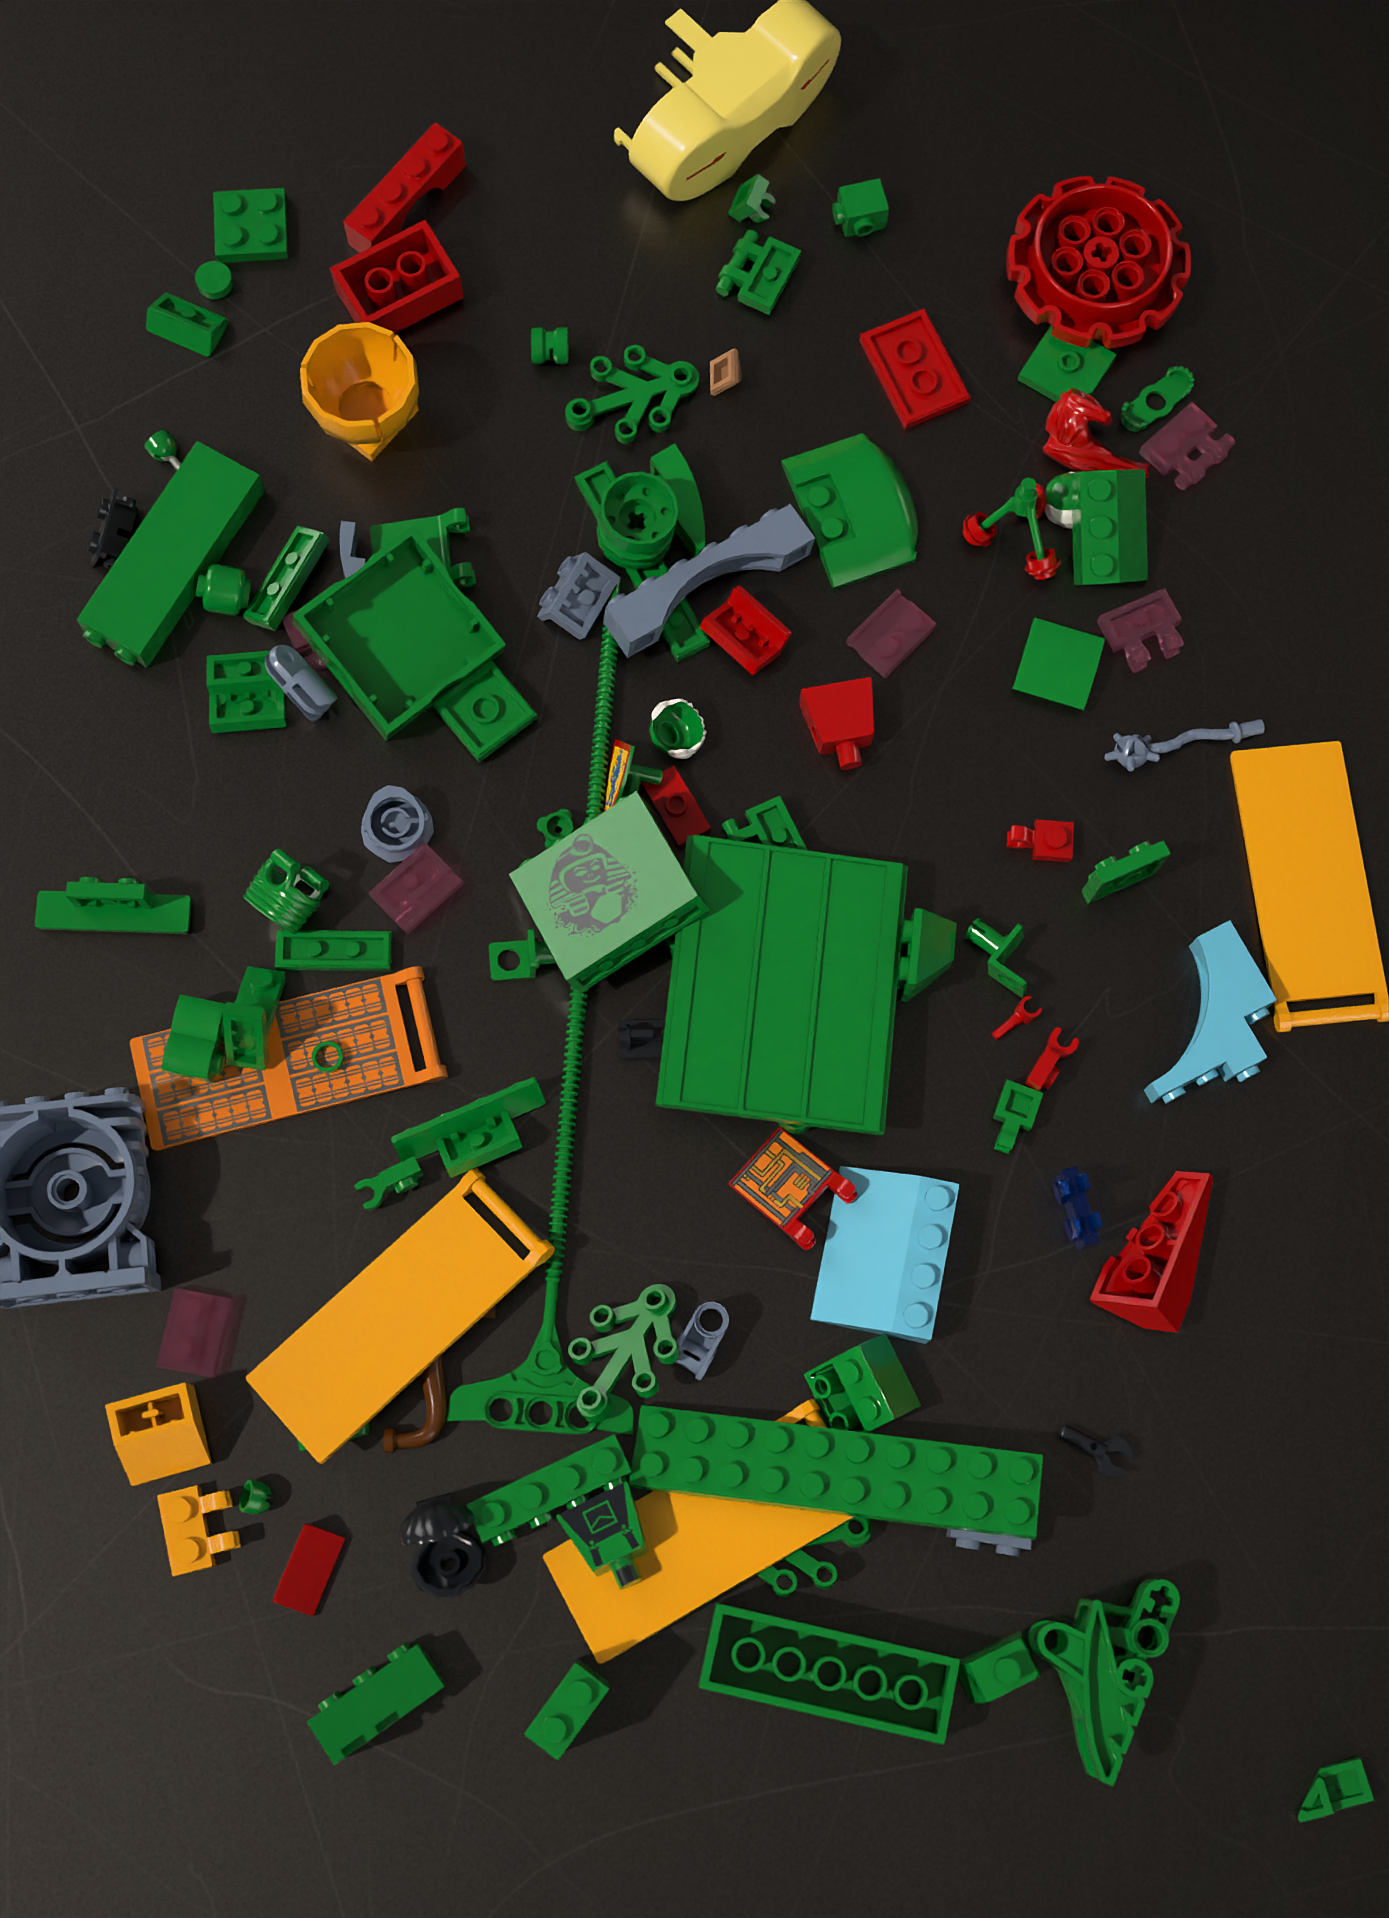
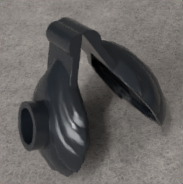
M450 1492L417 1501V1507L405 1518L398 1530V1539L403 1545L420 1544L411 1558L412 1563L409 1571L417 1588L434 1598H455L460 1596L464 1591L474 1587L478 1578L483 1575L485 1570V1548L479 1544V1539L464 1532V1530L471 1526L475 1515L466 1506L455 1502ZM446 1561H456V1565L452 1570L445 1571L442 1569Z

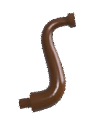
M496 1305L482 1318H496ZM442 1355L420 1374L427 1408V1417L424 1425L412 1432H398L395 1428H385L383 1437L385 1453H394L398 1448L425 1446L437 1438L443 1429L447 1413V1400Z

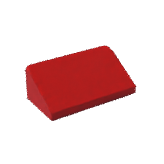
M305 1523L272 1602L314 1616L346 1538Z

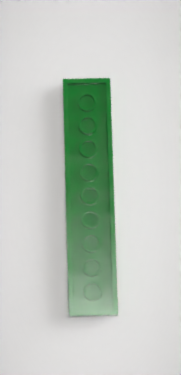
M641 1405L629 1486L636 1489L1035 1540L1043 1455Z

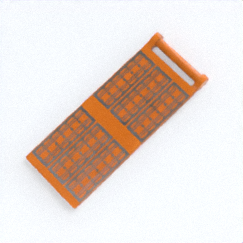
M414 966L397 973L279 1002L267 1038L269 1059L266 1069L258 1070L227 1065L224 1040L221 1046V1052L225 1053L223 1071L220 1076L215 1075L212 1083L166 1074L161 1070L163 1055L171 1029L132 1038L130 1040V1047L140 1096L146 1106L144 1115L151 1148L158 1151L448 1078L446 1065H441L422 981L425 979L423 968L421 966ZM407 985L426 1069L415 1072L396 986ZM321 1042H334L343 1051V1065L334 1073L320 1072L312 1062V1052ZM332 1047L323 1048L317 1056L318 1064L324 1068L334 1066L338 1061V1051Z

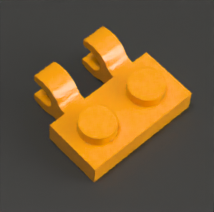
M196 1485L157 1495L172 1576L216 1566L215 1553L241 1547L238 1531H230L210 1537L206 1513L233 1507L230 1491L224 1490L202 1496L201 1487Z

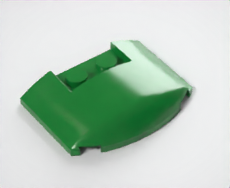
M861 433L781 461L806 525L815 537V547L833 590L915 562L917 551L914 550L918 537V521L911 493L897 466L878 445L869 440V437Z

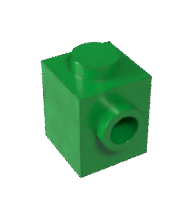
M880 178L839 187L837 202L832 204L835 223L842 225L845 237L853 235L866 236L875 230L886 228L889 207Z

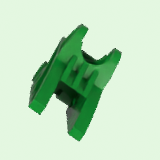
M1153 1578L1140 1583L1135 1591L1130 1607L1081 1598L1078 1603L1073 1627L1059 1622L1040 1620L1032 1624L1028 1630L1027 1643L1031 1651L1059 1673L1071 1706L1076 1743L1086 1773L1110 1786L1114 1785L1122 1765L1123 1758L1121 1753L1126 1755L1133 1737L1134 1730L1132 1725L1137 1726L1144 1709L1145 1702L1143 1697L1148 1698L1153 1685V1672L1149 1665L1145 1663L1147 1657L1152 1658L1161 1655L1168 1647V1633L1179 1607L1180 1596L1175 1585L1167 1580ZM1160 1590V1595L1165 1598V1603L1163 1605H1155V1600L1150 1598L1151 1591ZM1142 1612L1151 1613L1150 1616L1159 1617V1620L1143 1618L1140 1615ZM1104 1615L1125 1617V1619L1120 1622L1118 1627L1107 1626ZM1144 1627L1147 1638L1145 1643L1140 1646L1137 1635L1139 1630ZM1053 1629L1057 1636V1642L1054 1648L1048 1651L1045 1647L1044 1639L1047 1632ZM1038 1631V1633H1037V1638H1036V1643H1037V1645H1036L1034 1638H1035L1036 1632ZM1111 1644L1124 1649L1123 1655H1114ZM1125 1669L1126 1672H1131L1129 1681L1122 1678ZM1144 1676L1143 1683L1139 1685L1140 1677Z

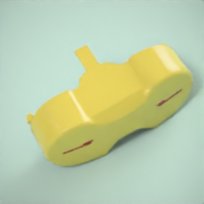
M778 0L777 3L759 16L754 25L745 33L719 32L713 38L682 9L665 21V24L695 51L693 61L678 47L673 51V56L693 76L685 83H682L659 62L655 66V71L674 88L663 96L648 112L632 140L618 127L615 129L614 141L618 145L623 144L629 150L631 164L667 198L674 201H687L708 192L732 177L754 147L777 128L792 126L817 97L836 63L841 46V36L839 30L806 0Z

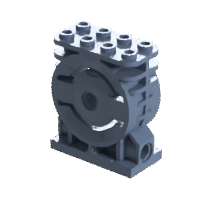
M109 1088L105 1090V1095L90 1097L88 1092H71L65 1094L64 1100L50 1101L49 1097L35 1096L26 1098L25 1104L10 1105L8 1101H0V1309L161 1291V1276L156 1273L155 1243L140 1230L147 1216L151 1197L150 1178L146 1167V1158L149 1157V1152L145 1146L144 1138L147 1135V1125L143 1122V1113L146 1112V1106L140 1097L135 1094H129V1088ZM69 1144H86L97 1147L106 1152L115 1163L125 1165V1169L112 1170L104 1159L91 1151L81 1148H66L55 1151L42 1159L32 1171L29 1180L12 1181L13 1177L29 1174L34 1165L48 1152ZM78 1183L80 1191L77 1198L66 1202L64 1199L66 1187L70 1184ZM120 1207L115 1219L104 1232L88 1241L75 1244L58 1243L49 1240L41 1235L32 1224L15 1226L13 1219L33 1217L41 1227L55 1235L70 1238L80 1237L100 1229L110 1219L115 1208ZM136 1236L140 1241H133ZM34 1260L59 1268V1271L54 1277L35 1279ZM109 1260L110 1271L108 1273L104 1271L84 1273V1268Z

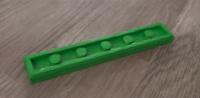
M607 461L575 476V482L597 521L604 490L616 479ZM663 559L647 569L631 570L624 568L636 590L646 579L652 576L659 578L669 572ZM684 597L673 609L661 632L677 662L710 646L708 637L700 628V623Z

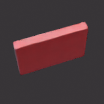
M925 308L860 334L859 341L905 430L970 403L971 397Z

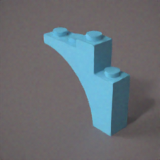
M1230 920L1198 936L1189 945L1200 978L1201 1005L1198 1023L1192 1040L1176 1065L1144 1089L1151 1103L1163 1098L1165 1104L1186 1093L1183 1087L1196 1081L1198 1086H1201L1219 1076L1216 1069H1218L1225 1082L1234 1077H1237L1239 1082H1242L1260 1072L1257 1065L1267 1058L1249 1025L1269 1015L1270 1013L1267 1008L1277 999Z

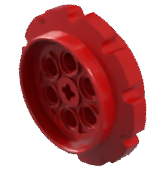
M1080 176L1055 184L1052 197L1038 194L1024 208L1018 217L1015 231L1019 235H1012L1010 238L1006 267L1008 279L1019 283L1014 295L1017 303L1035 324L1042 322L1050 323L1053 327L1051 335L1069 344L1088 347L1091 340L1098 339L1103 342L1105 348H1117L1142 340L1146 326L1158 330L1170 319L1183 296L1182 291L1178 288H1184L1190 276V248L1188 243L1177 240L1182 225L1176 215L1161 199L1153 202L1148 201L1144 198L1145 188L1124 179L1108 177L1105 184H1097L1091 176ZM1101 229H1107L1110 232H1104ZM1067 237L1075 238L1077 241L1069 240ZM1127 251L1134 252L1137 255H1131ZM1059 268L1068 269L1070 272H1063ZM1119 282H1125L1130 286H1123ZM1086 290L1095 292L1097 295H1090Z

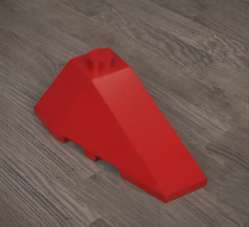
M1175 1172L1149 1206L1151 1213L1138 1230L1133 1227L1126 1236L1129 1242L1117 1258L1111 1256L1104 1264L1090 1297V1301L1093 1304L1142 1328L1178 1333L1192 1297L1213 1177L1210 1173Z

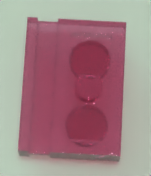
M896 589L847 638L846 644L859 652L858 655L886 678L935 629L936 623L911 600L905 599L901 592Z
M424 842L369 892V896L408 935L462 886L463 881Z
M174 1288L156 1367L216 1378L233 1299Z

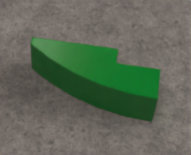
M674 443L650 458V474L656 475L666 482L677 497L679 513L674 532L694 558L705 547L703 508L697 485L689 466Z

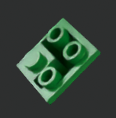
M915 908L910 920H904L900 952H905V955L900 959L897 989H901L900 1001L908 1002L950 968L954 960L957 923L919 908Z

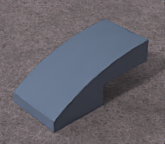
M341 521L340 555L346 579L356 573L366 563V560L364 558H356L359 538L356 523Z

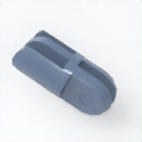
M286 645L275 646L267 654L265 668L271 678L308 720L312 722L318 721L337 699L334 691L292 647Z

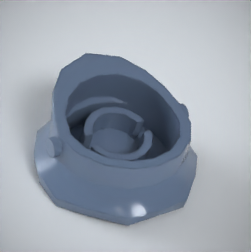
M387 785L375 792L368 803L362 819L361 833L364 845L385 861L394 863L417 858L428 844L434 829L432 817L427 807L417 797L413 796L403 787Z

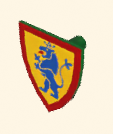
M615 739L610 759L603 812L614 806L615 802L620 798L629 796L635 791L638 792L641 781L659 785L662 779V770L631 764L635 746Z

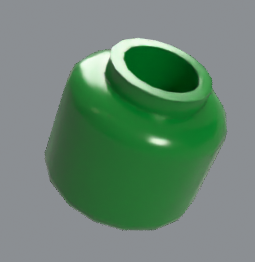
M212 564L209 566L206 575L199 574L196 596L203 597V607L206 611L236 616L240 613L241 608L247 609L252 580L246 579V573L241 568Z

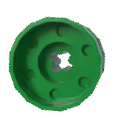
M645 472L626 473L609 484L604 490L600 503L596 530L598 545L609 560L617 566L636 570L647 569L659 563L670 550L679 513L677 497L671 487L658 476Z

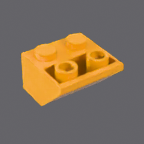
M184 1382L105 1405L113 1443L131 1486L212 1464L194 1385Z

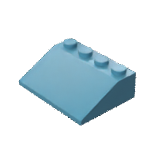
M840 1166L838 1174L854 1184L858 1195L852 1203L846 1204L834 1193L810 1320L880 1335L886 1333L890 1337L927 1344L932 1339L959 1184L917 1175Z

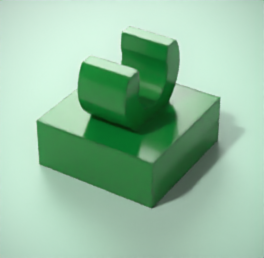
M758 174L742 183L728 214L739 222L748 216L757 223L767 220L769 215L762 211L760 204L768 208L776 201L771 194L766 193L769 181Z

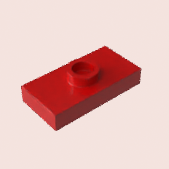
M675 766L662 772V779L659 785L642 782L644 792L678 849L686 846L687 835L704 836L711 832L708 821Z

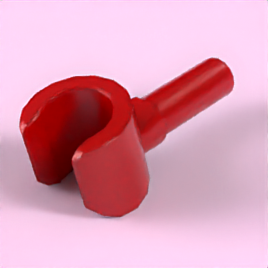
M1032 996L1024 997L1015 1007V1013L1010 1019L991 1033L996 1040L1020 1023L1029 1024L1037 1018L1042 1011V1007L1034 1014H1030L1024 1009V1005L1032 999Z

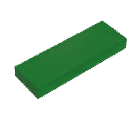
M297 526L246 609L243 617L250 624L276 631L330 539L323 532Z
M277 930L276 970L391 971L393 934L392 931L297 930V934H292L287 930Z

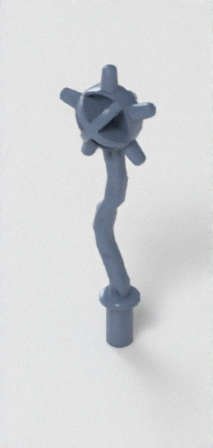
M1261 719L1241 724L1231 722L1229 729H1192L1180 734L1175 739L1148 744L1152 740L1149 735L1142 738L1136 734L1121 736L1116 733L1113 736L1117 742L1114 751L1106 753L1104 758L1106 761L1117 760L1124 768L1132 772L1135 767L1143 765L1147 760L1158 762L1160 755L1156 753L1175 750L1192 740L1232 739L1234 743H1239L1242 738L1263 734L1265 727Z

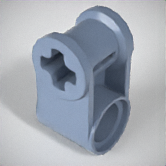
M706 1302L700 1305L685 1331H682L676 1341L680 1348V1356L675 1363L695 1373V1379L699 1381L702 1380L718 1351L717 1347L728 1328L729 1316L721 1304ZM707 1310H715L723 1318L722 1326L715 1332L705 1331L700 1325V1317ZM683 1351H688L689 1353L695 1355L701 1360L697 1361L691 1358L690 1356L684 1354Z

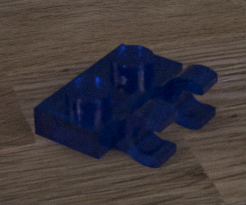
M1077 1166L1063 1169L1056 1175L1057 1181L1053 1182V1189L1058 1204L1065 1205L1069 1218L1064 1221L1067 1236L1071 1243L1076 1242L1078 1251L1093 1247L1100 1242L1097 1230L1103 1227L1099 1211L1091 1213L1085 1192L1092 1189L1087 1173L1079 1175Z

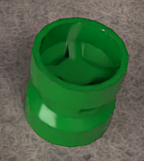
M532 327V364H544L547 360H554L557 364H568V327H557L554 331H546L543 327Z

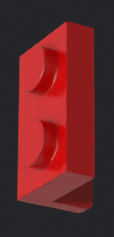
M741 586L734 588L727 602L707 615L700 625L704 632L752 675H755L780 656L791 636V631Z

